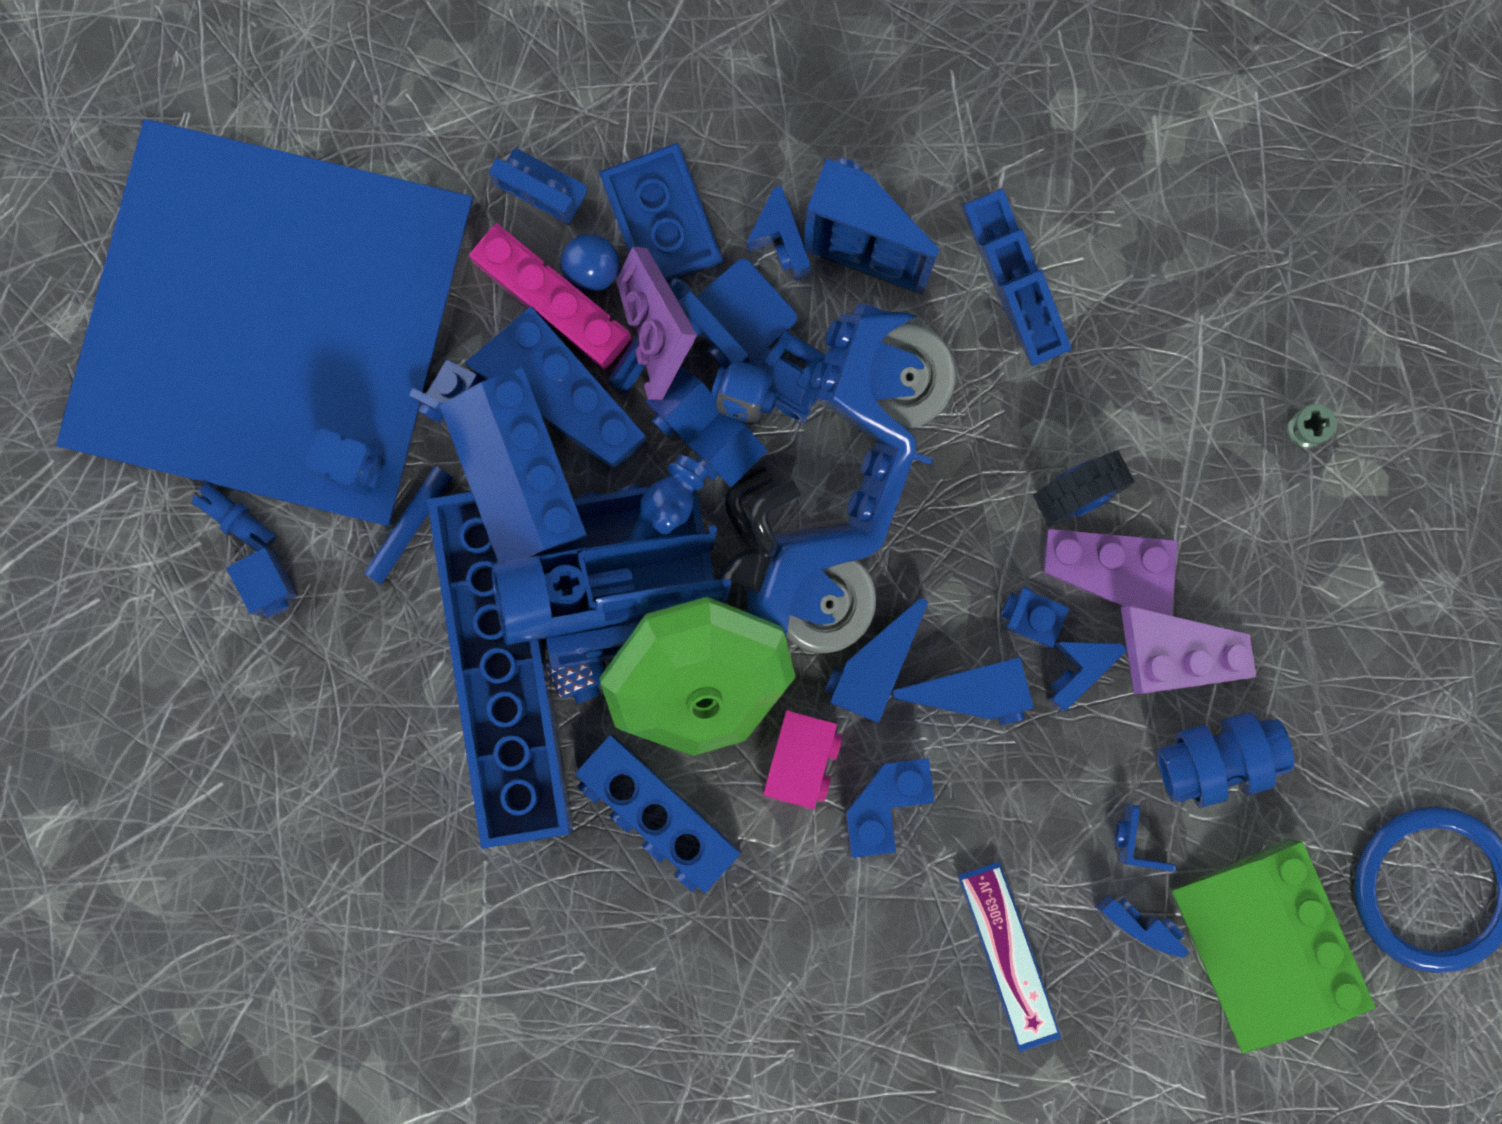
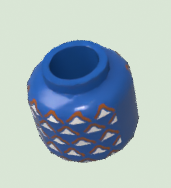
M550 658L546 660L545 666L558 697L565 699L574 697L576 703L579 704L601 695L598 686H601L599 678L607 668L604 660L558 669H551Z

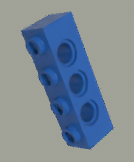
M609 735L575 773L581 780L577 785L578 789L595 804L602 799L614 810L609 815L610 818L625 832L629 833L634 828L644 837L646 841L641 846L658 862L661 863L667 858L678 869L674 876L691 892L699 888L706 893L741 854V851L614 735ZM619 774L630 776L635 783V792L629 799H620L612 791V781ZM659 804L665 808L668 820L664 827L654 829L645 823L643 815L648 805ZM692 834L698 838L700 852L695 857L685 858L677 852L676 840L680 835Z

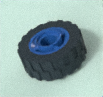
M1118 450L1093 461L1084 462L1058 476L1056 480L1034 493L1033 497L1048 526L1051 527L1074 516H1082L1110 501L1112 496L1135 483V480Z

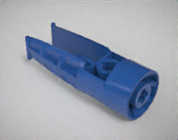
M714 525L709 526L708 533L667 535L662 538L638 541L631 539L624 540L623 543L593 548L586 546L492 563L491 571L496 607L506 646L602 629L607 625L632 620L641 621L647 613L704 597L718 599V601L726 604L731 587L729 579L687 583L634 592L633 577L630 569L711 552L714 548L717 527ZM562 590H569V596L562 595Z

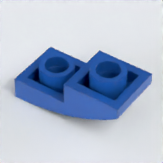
M1107 895L1095 907L1119 929L1156 950L1184 958L1189 953L1181 943L1186 936L1168 918L1161 922L1150 915L1139 925L1137 921L1142 918V915L1124 897L1117 902L1114 898Z

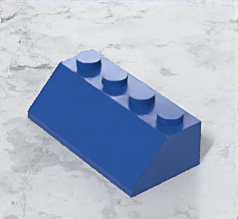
M523 367L480 382L439 405L498 562L548 554L585 540V529Z

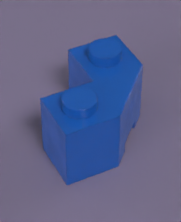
M682 366L677 371L662 400L647 399L645 401L648 407L656 414L651 420L652 423L667 438H670L673 434L679 438L699 458L696 462L708 472L707 477L711 481L718 476L732 487L768 451L743 422L720 414L716 408V401L711 400V392Z
M929 758L882 763L861 792L845 810L849 850L852 858L896 852L891 808L935 803Z

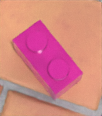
M786 710L763 796L813 810L816 801L825 802L831 777L824 775L828 758L837 759L843 735L835 733L837 724Z

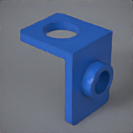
M1126 804L1124 821L1118 820L1114 836L1115 846L1120 847L1118 862L1126 865L1176 872V865L1134 857L1140 806Z

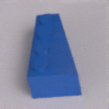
M531 306L465 362L471 372L484 380L523 367L543 421L614 471L647 444L644 433Z

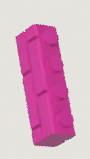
M498 223L493 225L471 251L469 257L478 269L527 309L531 306L552 330L603 372H606L630 345L632 338L627 329L616 320L612 321L610 315L554 269L546 266L543 260Z

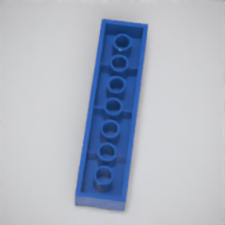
M472 492L427 499L481 849L568 835L574 832L550 678L545 666L547 659L544 640L540 639L507 646L505 644L496 607L491 571L492 563H497L498 560Z

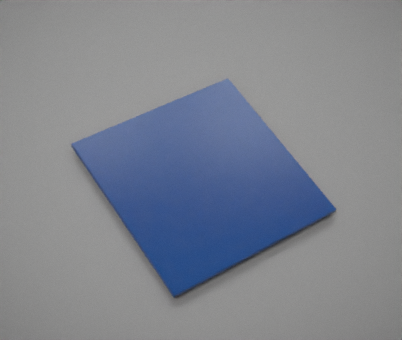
M143 119L56 446L390 527L419 414L418 409L421 406V403L410 397L409 393L412 388L422 393L425 390L474 199L473 196ZM325 428L345 438L348 437L366 444L382 456V464L386 465V472L377 490L372 488L371 492L365 496L344 486L324 480L306 470L304 461L317 430Z

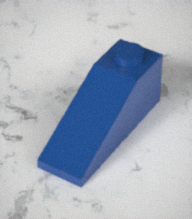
M922 598L917 600L844 664L842 670L834 667L825 692L832 694L829 701L830 704L879 723L929 601Z
M1020 657L903 687L891 692L893 700L982 719L998 718L1000 726L1024 720L1023 711L1034 708Z

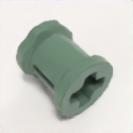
M1319 404L1305 407L1302 411L1295 413L1293 418L1287 423V434L1290 441L1300 448L1308 449L1315 447L1319 443L1327 441L1336 430V419L1333 412L1324 405ZM1309 420L1310 424H1317L1318 431L1314 433L1312 429H1305L1304 422Z

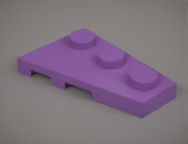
M632 247L617 278V284L628 325L636 326L639 346L635 349L638 365H646L650 379V382L648 381L644 385L647 399L662 400L685 356L692 347L697 334L648 248Z

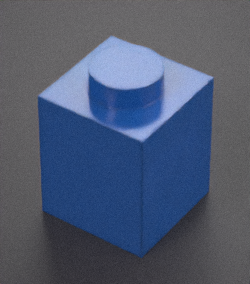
M264 547L226 568L244 604L252 615L262 616L265 614L267 619L275 617L290 608L288 601L298 597L274 550Z

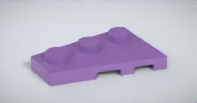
M1047 529L1042 573L1089 594L1092 593L1115 603L1119 607L1132 606L1172 616L1177 541Z
M1132 606L1121 607L1134 695L1256 678L1250 634Z

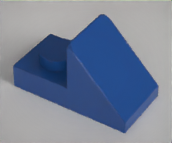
M779 186L773 188L749 236L747 251L750 252L780 241L781 245L775 246V252L782 271L790 269L793 280H797L810 275L811 265L783 188Z
M1055 643L1054 646L1077 670L1074 673L1069 669L1065 670L1050 685L1054 693L1047 700L1059 712H1065L1127 649L1122 644Z

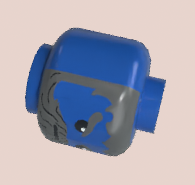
M734 361L728 368L721 366L713 384L711 400L716 401V408L720 414L753 424L760 419L762 413L771 415L779 390L772 388L773 379L770 371L743 361Z

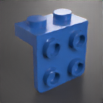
M747 259L736 261L697 297L690 291L679 301L697 336L700 335L710 345L707 352L720 368L721 366L727 368L734 361L748 363L764 348H769L774 344L785 330L788 331L797 322L796 312Z

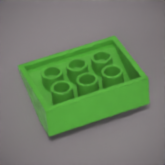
M1288 839L1171 889L1242 1054L1336 1026L1376 1008L1302 841Z

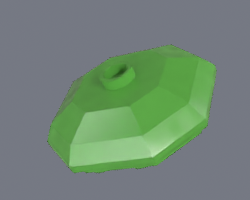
M704 597L647 613L602 673L599 680L615 728L694 756L746 741L796 676L783 627L715 599Z

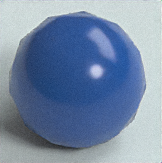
M596 234L579 235L564 247L560 257V271L563 278L583 293H596L606 289L615 280L619 271V256L615 247L606 238Z

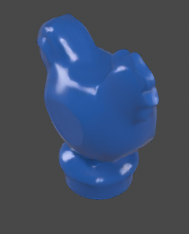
M679 455L674 463H670L668 466L669 476L653 484L643 495L640 501V515L630 534L629 540H646L657 532L663 535L669 534L673 529L684 524L688 520L693 508V490L699 491L704 487L703 482L708 476L706 469L695 460L684 455Z

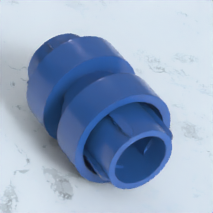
M1252 712L1223 719L1222 733L1213 736L1206 725L1178 731L1176 733V744L1160 748L1157 752L1160 774L1170 799L1173 802L1193 799L1199 808L1226 802L1229 797L1228 787L1238 784L1241 791L1247 796L1273 789L1276 785V776L1289 773L1294 768V754L1291 742L1282 722L1279 719L1259 721Z

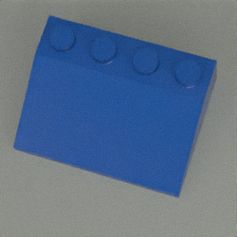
M826 158L807 207L804 238L805 251L923 295L939 248L870 174L862 172L863 167L860 164L845 158H838L837 162Z

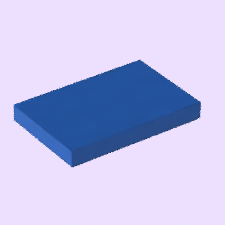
M678 142L599 171L602 184L628 252L630 253L632 247L648 248L667 283H670L673 278L682 279L723 263Z

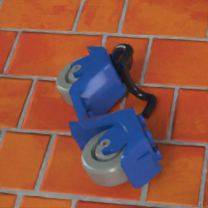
M857 304L854 313L842 314L838 321L833 320L825 340V344L829 346L824 363L819 362L812 375L811 386L815 387L813 397L876 442L874 449H869L863 459L861 473L864 474L860 489L859 491L855 490L847 505V515H850L848 523L774 534L767 518L771 510L800 496V492L793 480L760 496L754 502L750 511V518H748L741 502L744 496L772 482L771 476L765 467L738 480L726 493V512L743 542L751 549L731 557L721 567L718 577L729 579L732 583L747 587L749 613L783 627L785 637L810 652L831 653L842 650L855 643L868 629L875 613L876 591L869 572L858 560L872 555L883 545L913 459L932 465L933 458L916 453V441L913 435L906 429L926 424L945 408L955 385V365L948 346L940 336L925 326L907 322L916 318L917 315L884 311L867 304Z

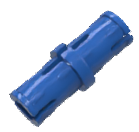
M211 483L204 484L198 490L202 494L201 497L198 495L193 497L191 504L220 524V530L226 535H235L256 552L264 547L270 549V546L266 544L268 542L274 544L277 538L275 532L270 531L249 515V508L241 503L236 505L214 488Z

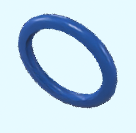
M1437 806L1410 810L1392 818L1379 828L1364 847L1356 867L1354 883L1357 912L1365 931L1377 947L1402 965L1416 971L1437 974L1464 970L1482 962L1495 952L1502 944V840L1496 832L1472 815L1457 809ZM1434 828L1452 830L1468 837L1477 844L1489 858L1496 873L1498 885L1497 906L1490 923L1484 931L1469 944L1454 950L1439 952L1420 949L1408 944L1397 936L1385 922L1379 909L1376 895L1377 874L1383 858L1392 846L1407 835L1419 830Z

